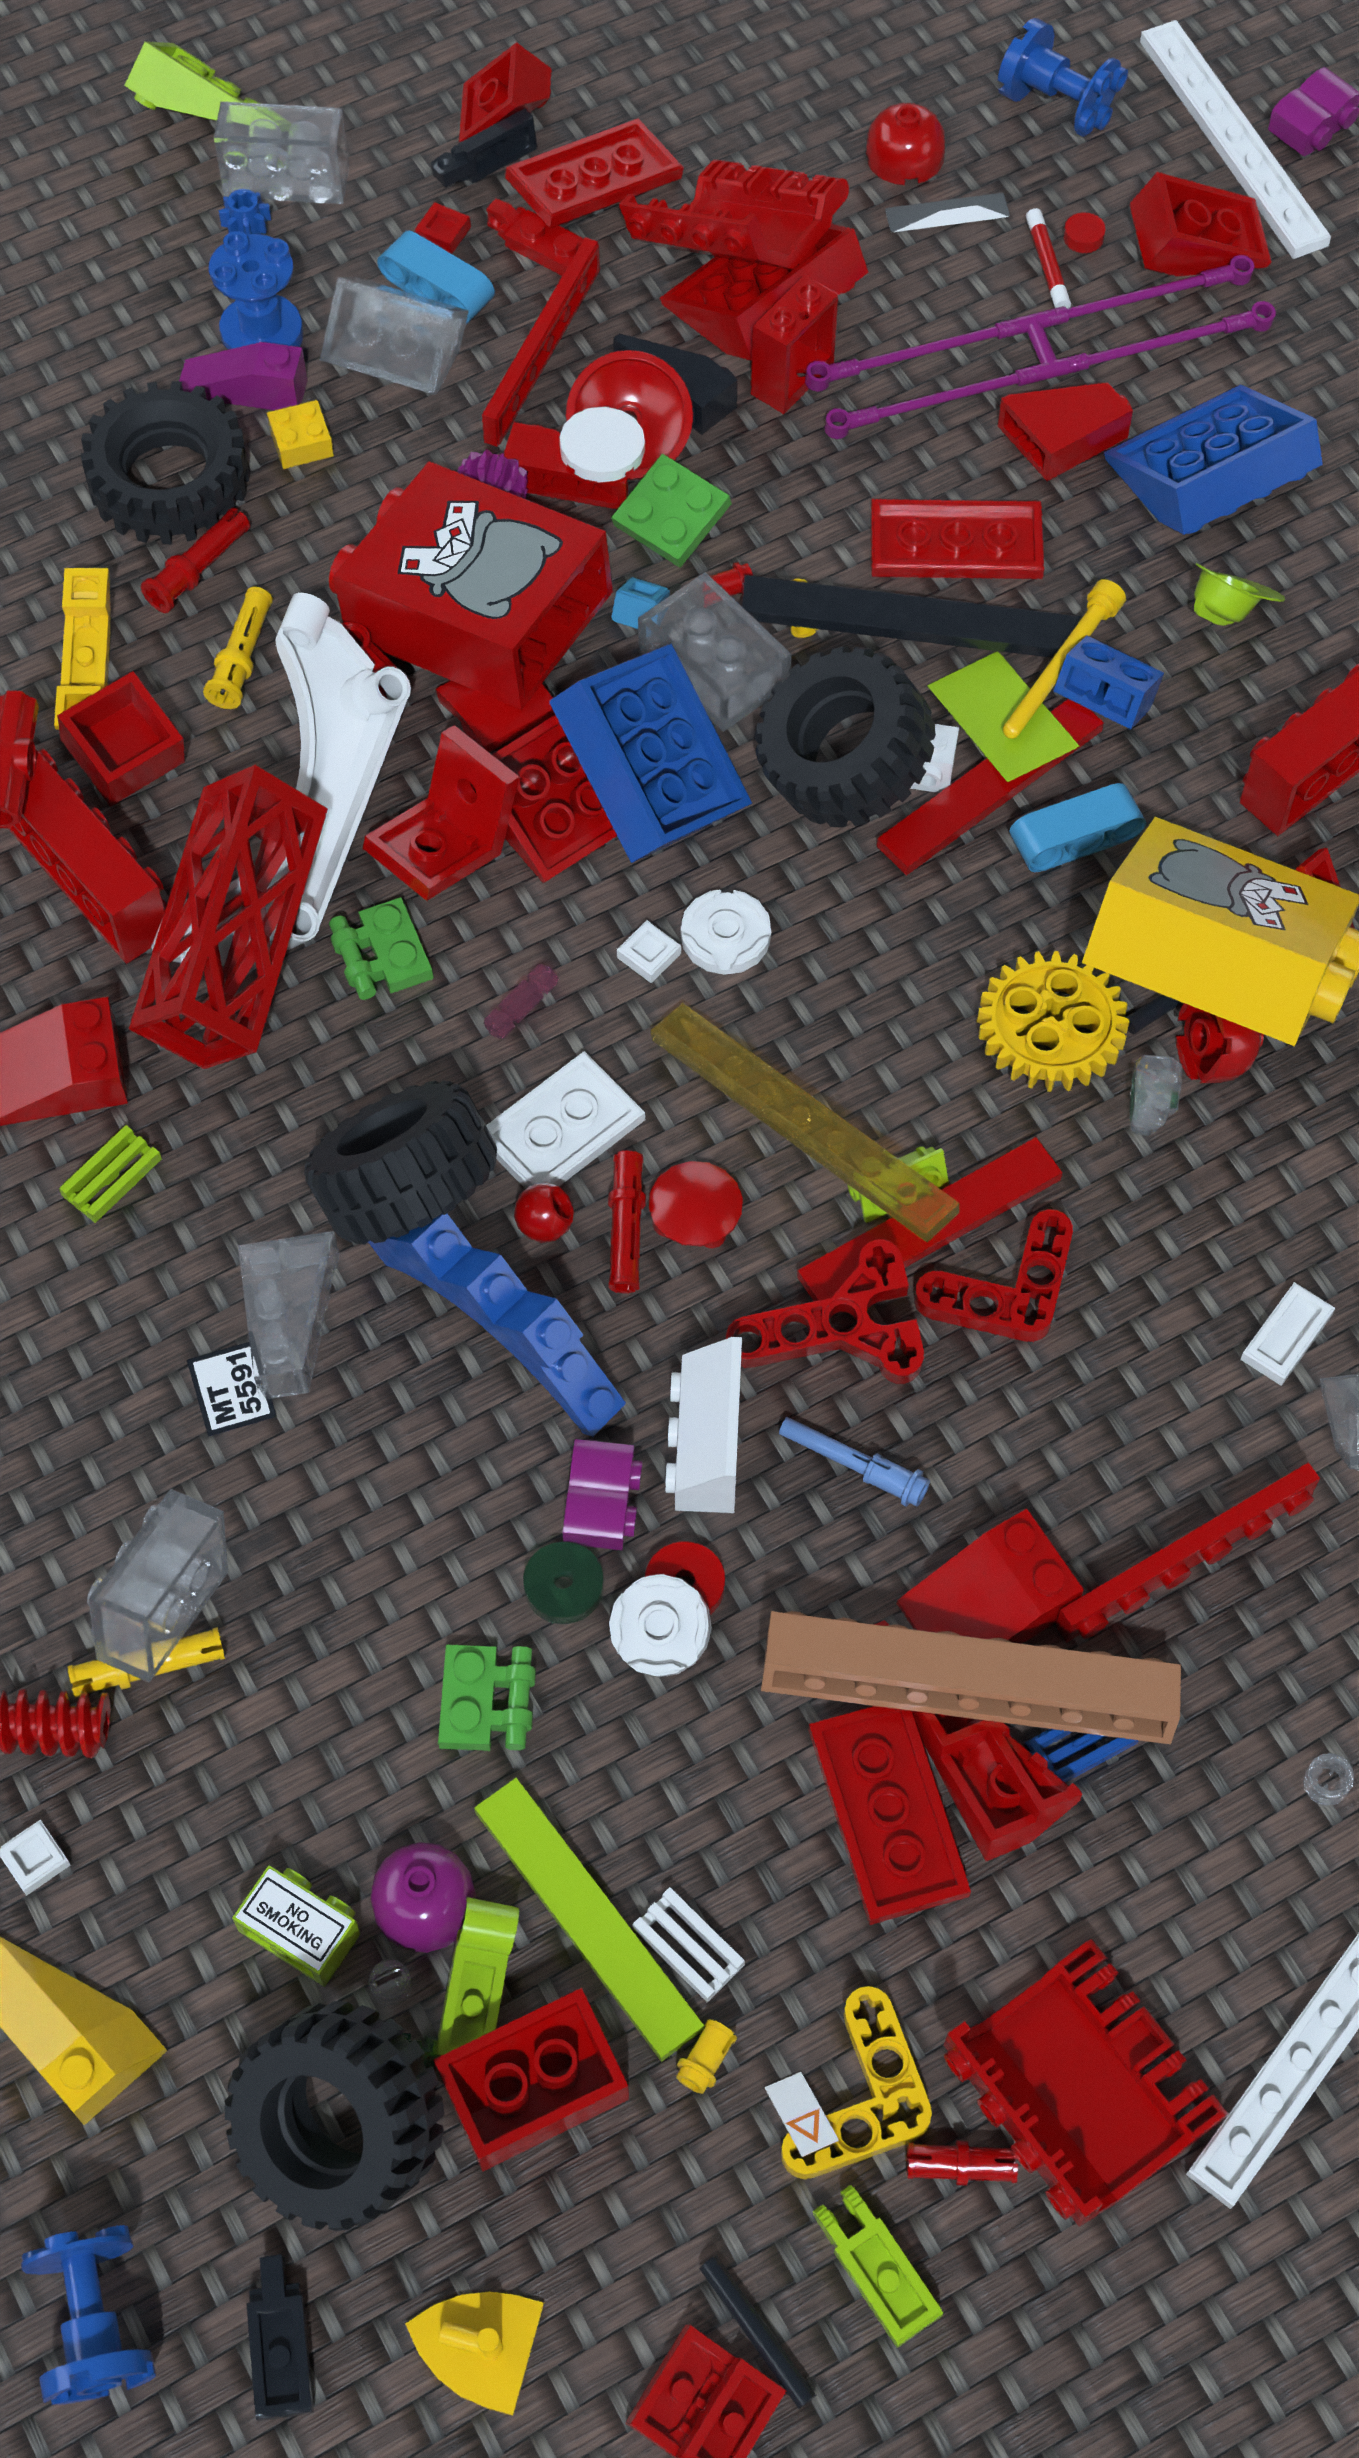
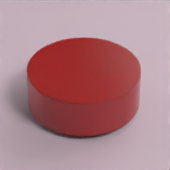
M1081 212L1074 214L1065 223L1064 242L1075 252H1094L1104 242L1105 224L1100 217L1092 213Z

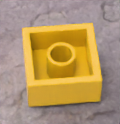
M317 400L267 412L269 430L283 469L334 456L331 437Z

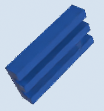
M1048 1729L1026 1741L1024 1748L1032 1755L1038 1752L1048 1761V1768L1066 1783L1138 1744L1139 1740L1117 1738L1058 1771H1055L1054 1765L1108 1736L1086 1734L1046 1756L1042 1750L1043 1748L1073 1733L1071 1731Z

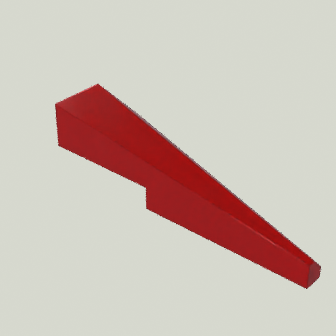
M884 1620L874 1625L888 1626L889 1624ZM912 1711L921 1740L985 1862L1030 1844L1081 1800L1082 1792L1074 1783L1068 1786L1048 1768V1761L1038 1752L1032 1755L1010 1736V1728L1004 1723Z

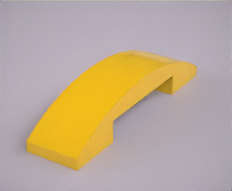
M64 568L62 609L65 614L61 685L57 686L54 720L56 730H59L58 714L107 686L110 653V575L108 568Z

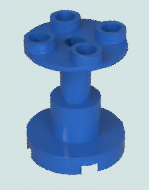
M1038 18L1029 20L1023 26L1028 31L1024 38L1020 40L1015 37L1003 58L998 81L1003 83L1004 86L998 89L999 93L1018 102L1025 98L1033 88L1048 96H1054L1059 91L1079 102L1074 123L1076 134L1086 136L1094 128L1103 130L1112 116L1113 109L1109 106L1115 93L1119 92L1124 86L1128 77V70L1121 66L1118 59L1110 58L1096 71L1092 79L1085 77L1070 69L1069 58L1052 50L1055 35L1053 26Z
M234 231L224 237L223 244L212 254L209 262V275L213 285L225 296L236 300L225 309L219 323L221 341L228 350L259 342L295 347L301 346L303 326L300 314L289 300L276 294L286 287L293 274V260L288 244L284 240L274 239L266 235L245 234L240 231Z
M126 2225L96 2232V2238L79 2240L78 2232H65L53 2235L44 2240L45 2248L32 2250L22 2255L23 2262L21 2263V2268L26 2274L43 2275L63 2272L71 2320L60 2325L66 2365L52 2369L39 2378L44 2403L51 2400L52 2405H62L109 2396V2390L122 2385L123 2379H125L127 2390L143 2385L156 2377L152 2352L141 2349L123 2351L117 2315L115 2312H104L96 2264L121 2256L133 2248V2240L130 2238L129 2227Z

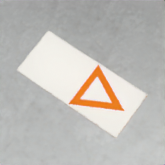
M801 2072L764 2087L802 2157L839 2141Z

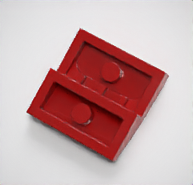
M452 680L435 689L440 704L461 721L464 733L488 752L493 751L555 715L549 703L553 697L543 684L540 685L522 710Z
M685 2325L625 2424L674 2458H747L786 2390L742 2358H736L693 2326Z

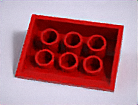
M831 224L830 229L794 269L715 256L661 296L660 300L664 307L724 353L752 361L753 325L804 274L840 295L850 291L855 286V283L869 272L855 230Z
M556 715L492 754L519 776L505 840L542 883L547 882L617 836Z

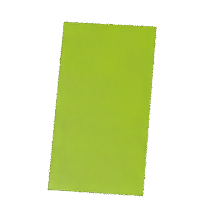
M998 651L927 685L1007 782L1080 747L1043 703L1018 737L1009 739L1004 735L1003 727L1019 706L1030 688Z

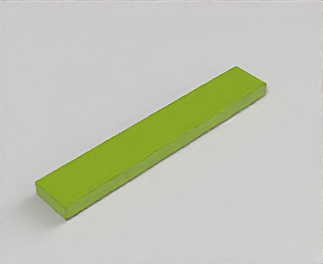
M517 1778L474 1807L475 1814L661 2062L704 2030L703 2023Z

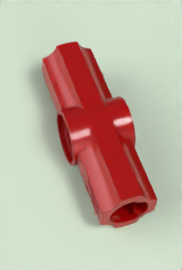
M7 690L6 694L0 696V828L5 829L20 823L27 780H33L36 769V748L33 740L39 706L36 698L26 695L23 691Z

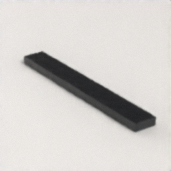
M745 575L740 615V620L1049 658L1055 656L1082 618V616Z

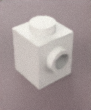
M935 724L936 735L934 740L930 741L934 745L932 759L930 763L925 762L923 765L926 773L920 784L914 783L910 789L940 793L951 784L959 727Z

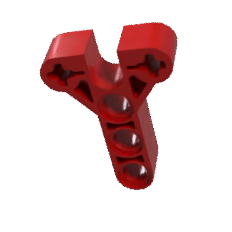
M885 1239L870 1241L861 1249L858 1267L831 1298L743 1316L734 1320L726 1332V1339L737 1337L743 1332L755 1333L761 1339V1345L756 1351L751 1353L741 1352V1367L753 1368L841 1349L879 1367L882 1375L888 1381L895 1384H906L913 1381L919 1375L924 1360V1348L917 1319L890 1325H879L871 1320L867 1313L868 1309L877 1302L904 1297L908 1293L909 1284L900 1250L893 1242ZM881 1256L882 1262L888 1264L884 1284L877 1268L871 1267L873 1257ZM847 1312L855 1318L857 1324L851 1331L838 1332L831 1327L829 1323L830 1318L835 1313ZM800 1322L807 1327L809 1334L805 1340L799 1343H792L787 1341L781 1332L786 1324ZM896 1338L899 1349H902L905 1356H913L909 1359L907 1368H900L898 1361H889L894 1356Z

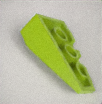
M144 42L124 85L136 93L134 96L136 101L153 110L161 107L276 135L290 134L292 129L291 125L261 103L247 97L244 101L238 97L241 91L239 87L232 82H226L213 76L215 73L213 68L174 43Z

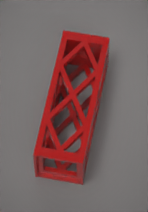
M257 765L250 766L203 787L129 1030L202 1069L257 1052L328 808ZM224 818V827L215 833ZM304 832V836L301 843L300 833ZM253 835L262 840L255 865L249 838ZM220 845L204 871L201 859ZM287 857L289 872L268 888ZM236 865L241 892L224 905ZM187 892H188V893H189V898H188V900L186 901V903H185V905H184V902H185V899H186V895H187ZM272 900H274L273 904L267 912L266 905L269 904ZM242 906V909L237 914H235L222 926L216 929L218 924H220L223 920H225L228 916H230L232 913H234L237 909H239ZM191 924L192 931H190L187 935L184 936L185 932ZM276 927L272 944H270V936ZM234 932L223 969L218 944ZM190 947L172 977L169 963ZM255 962L258 978L234 997ZM204 971L209 997L203 1002H199L195 998ZM242 1007L237 1017H235V1012ZM180 1014L184 1015L182 1019L179 1017ZM196 1022L206 1027L202 1042L184 1033Z

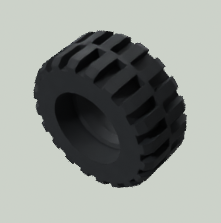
M848 647L833 648L832 653L829 655L819 652L810 656V662L802 667L800 664L795 665L788 671L791 675L783 683L780 680L771 690L774 696L770 702L765 701L761 709L760 717L763 719V723H757L755 740L759 743L756 747L758 762L763 767V773L784 799L799 814H804L809 821L817 824H825L827 822L830 827L843 828L847 826L848 821L857 826L869 823V817L877 814L881 818L892 811L890 807L898 800L903 803L912 794L909 789L914 783L920 784L926 773L923 765L925 762L930 763L932 759L934 745L930 741L934 740L936 732L935 723L931 719L932 711L927 701L901 667L897 666L890 657L883 653H874L872 649L864 647H854L853 652ZM874 713L872 726L865 739L857 748L837 760L816 762L822 741L835 725L855 714Z
M443 1080L441 1083L429 1081L422 1086L413 1085L405 1088L402 1092L391 1093L382 1097L381 1101L365 1106L351 1118L347 1117L340 1122L334 1131L328 1132L321 1138V1143L314 1146L310 1151L309 1158L306 1159L304 1175L309 1188L337 1236L356 1244H367L369 1241L380 1243L386 1241L389 1237L395 1236L398 1238L408 1234L414 1228H422L432 1223L433 1219L441 1214L446 1215L456 1208V1204L472 1196L475 1193V1188L483 1185L489 1178V1172L494 1170L497 1146L465 1088L451 1081Z
M333 2001L327 2006L318 2003L306 2007L277 2025L249 2046L239 2058V2066L232 2070L228 2082V2092L232 2093V2095L225 2099L224 2117L225 2120L231 2121V2128L226 2131L230 2150L236 2149L240 2160L236 2162V2165L243 2178L249 2175L257 2186L253 2190L254 2193L263 2202L270 2199L277 2205L275 2212L291 2221L298 2216L302 2218L301 2225L318 2230L323 2229L326 2225H328V2229L333 2231L350 2230L356 2224L363 2226L375 2220L420 2183V2179L433 2166L436 2160L435 2151L442 2144L444 2129L443 2125L437 2124V2121L445 2116L442 2096L435 2095L434 2087L439 2082L433 2067L426 2068L420 2057L425 2052L416 2040L409 2043L403 2037L402 2032L405 2029L391 2018L386 2022L378 2019L380 2012L361 2005L354 2011L353 2004L343 2001ZM308 2076L330 2083L341 2091L352 2104L362 2127V2154L339 2147L327 2138L317 2126L307 2101L306 2083Z

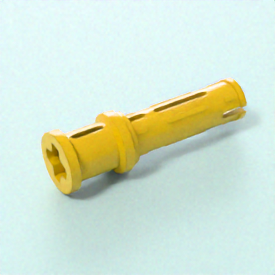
M250 587L247 589L228 644L225 649L216 654L214 659L216 669L212 679L205 683L203 694L210 703L217 707L235 709L242 702L243 694L241 689L243 683L252 675L254 667L251 655L260 635L267 611L273 601L272 595L263 588ZM249 620H250V621H251V624H250V627H249V629H248L247 635H246V637H245V636H244V632H245L246 627H247V624H248V622H249ZM221 689L226 690L224 695H221Z

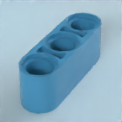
M405 231L377 259L381 273L392 284L460 324H467L495 296L494 286L485 274L413 231Z
M1116 783L1024 815L1015 821L1009 832L1028 869L1031 872H1040L1127 842L1144 830L1146 820L1127 786L1123 783Z

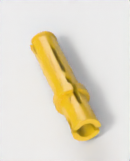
M218 1627L210 1631L124 1653L122 1648L112 1650V1656L74 1666L69 1665L67 1669L70 1683H72V1691L76 1698L80 1697L82 1692L90 1693L120 1685L121 1690L130 1688L133 1681L218 1659L223 1660L225 1656Z

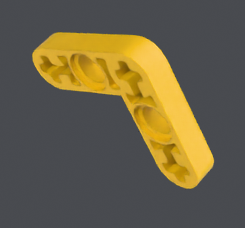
M866 1986L853 1991L846 2001L844 2010L845 2025L873 2099L826 2115L839 2141L833 2143L835 2149L841 2155L836 2158H831L830 2147H827L815 2153L813 2165L806 2166L802 2158L793 2159L791 2154L797 2150V2147L788 2132L783 2140L781 2158L786 2170L794 2177L801 2179L815 2178L911 2143L922 2137L929 2127L932 2116L929 2099L892 2003L886 1993L879 1988ZM866 2000L871 2008L880 2006L882 2010L877 2014L876 2025L880 2036L888 2030L893 2035V2037L878 2038L867 2047L864 2046L862 2040H871L872 2032L866 2019L856 2020L854 2017L859 2012L860 2002ZM881 2050H892L900 2056L903 2068L897 2076L884 2078L873 2069L872 2058ZM906 2102L909 2109L919 2108L921 2114L916 2116L914 2128L908 2129L904 2121H899L887 2126L886 2131L890 2138L885 2140L881 2138L880 2122L872 2111L881 2109L882 2120H885L898 2113V2103ZM850 2119H860L866 2122L872 2132L870 2142L862 2148L848 2146L841 2137V2127L845 2122Z

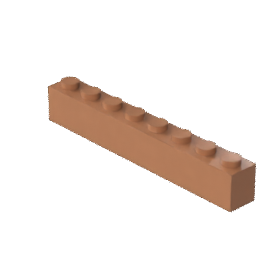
M771 1611L761 1691L1171 1745L1180 1720L1181 1665L1165 1663L1156 1658L1134 1659L1113 1656L1103 1651L1088 1653L1065 1650L1055 1645L1034 1646L1011 1643L1003 1638L981 1639L960 1636L950 1631L935 1633L912 1630L902 1625L881 1626L858 1623L849 1618L835 1620L807 1616L796 1611L786 1613Z

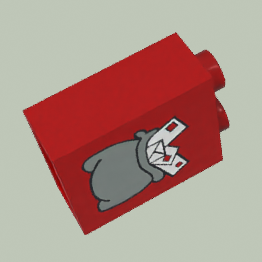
M430 461L427 462L406 489L396 487L385 496L379 508L376 525L358 546L348 544L338 552L329 573V587L331 592L337 595L343 623L353 621L365 626L370 633V641L380 651L521 710L613 593L606 531Z

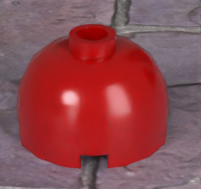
M898 103L890 105L881 111L872 122L867 134L866 155L868 157V165L871 171L879 178L896 185H905V179L918 178V183L926 182L938 174L944 164L945 132L937 116L927 107L916 103Z
M1183 1003L1180 1009L1178 1021L1186 1022L1184 1035L1176 1036V1046L1180 1064L1191 1080H1201L1200 1083H1222L1236 1079L1251 1068L1263 1044L1264 1034Z

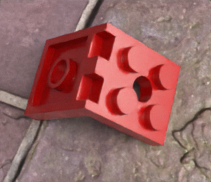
M453 725L441 733L428 798L365 835L363 849L423 899L428 901L501 855L519 776ZM419 848H434L436 852H425Z

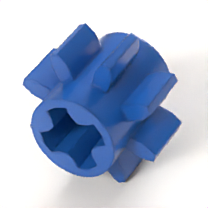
M239 189L232 192L228 197L223 198L225 208L219 210L221 227H228L229 233L240 231L245 234L261 235V233L265 234L267 232L265 222L271 220L269 204L262 203L261 193H254L248 189Z

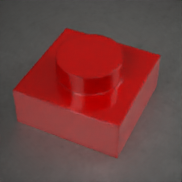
M434 202L414 230L415 233L452 254L471 228L470 216Z

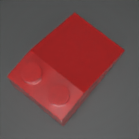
M1156 172L1129 204L1145 269L1180 277L1200 275L1202 271L1230 265L1231 260L1238 255L1249 257L1254 262V269L1267 268L1272 263L1255 198Z
M108 997L61 1004L0 1033V1126L128 1104L117 1024Z
M1026 1508L985 1532L900 1597L896 1604L914 1630L935 1633L950 1631L965 1637L981 1639L1003 1638L1011 1643L1022 1644L1057 1622L1060 1609L1082 1597L1084 1589Z

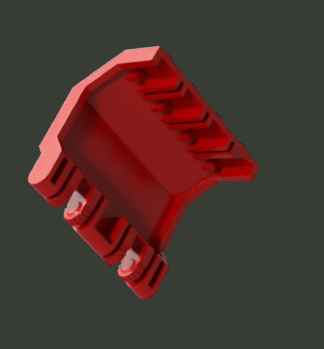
M715 159L698 176L695 197L690 205L685 203L679 210L669 209L665 200L661 199L658 202V199L655 198L648 205L638 204L635 196L628 194L620 202L619 206L632 239L671 249L794 269L830 229L834 213L848 197L849 184L844 178L815 175V177H812V180H809V177L804 172L752 165L751 168L749 167V170H746L742 163Z
M1093 1939L1088 1940L1059 1961L1039 1981L982 2023L970 2028L965 2021L947 2033L943 2045L948 2051L943 2055L948 2067L961 2082L969 2079L981 2095L977 2103L989 2122L996 2128L1002 2124L1014 2139L1015 2143L1011 2145V2148L1021 2165L1029 2173L1037 2170L1050 2187L1045 2193L1053 2208L1065 2220L1072 2217L1079 2227L1115 2205L1229 2115L1213 2094L1181 2119L1177 2120L1176 2116L1204 2095L1209 2088L1200 2079L1186 2086L1170 2102L1164 2097L1156 2085L1165 2078L1177 2073L1187 2061L1179 2050L1143 2076L1141 2072L1165 2055L1175 2044L1145 2006L1137 2010L1111 2031L1108 2030L1110 2026L1129 2013L1141 2001L1132 1991L1119 1997L1112 2006L1101 2014L1089 1998L1099 1990L1109 1986L1117 1974H1119L1111 1963L1104 1966L1079 1986H1074L1107 1959Z

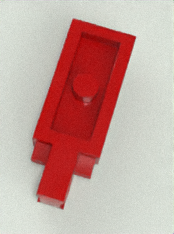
M495 199L486 208L488 216L487 225L499 232L498 235L505 240L507 248L563 276L584 239L559 225L549 228L538 214L523 207H518L515 210L511 204L499 199Z

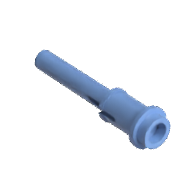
M789 1417L785 1418L780 1427V1435L864 1475L863 1482L870 1483L900 1498L901 1504L906 1507L909 1504L916 1507L919 1506L926 1495L930 1480L923 1477V1471L919 1469L912 1472L883 1458L878 1453L872 1458Z

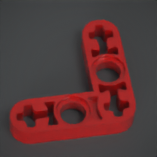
M1051 1209L1041 1211L1034 1216L1030 1224L1015 1288L944 1271H931L921 1276L916 1284L914 1304L917 1310L923 1316L936 1321L1025 1342L1041 1340L1048 1334L1052 1324L1073 1234V1225L1070 1219L1064 1213ZM1047 1226L1057 1228L1051 1253L1042 1251ZM1034 1266H1044L1052 1271L1054 1279L1049 1284L1038 1285L1029 1279L1027 1272ZM934 1287L943 1289V1297L940 1298L939 1303L930 1301V1294ZM958 1292L964 1293L961 1310L955 1309ZM980 1296L988 1297L995 1302L997 1310L992 1315L980 1316L972 1311L970 1302ZM1030 1297L1039 1299L1034 1325L1024 1323Z

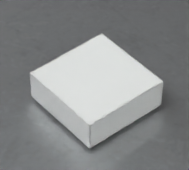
M647 920L617 949V958L650 983L681 955V945Z
M41 1820L0 1847V1857L26 1896L71 1866Z

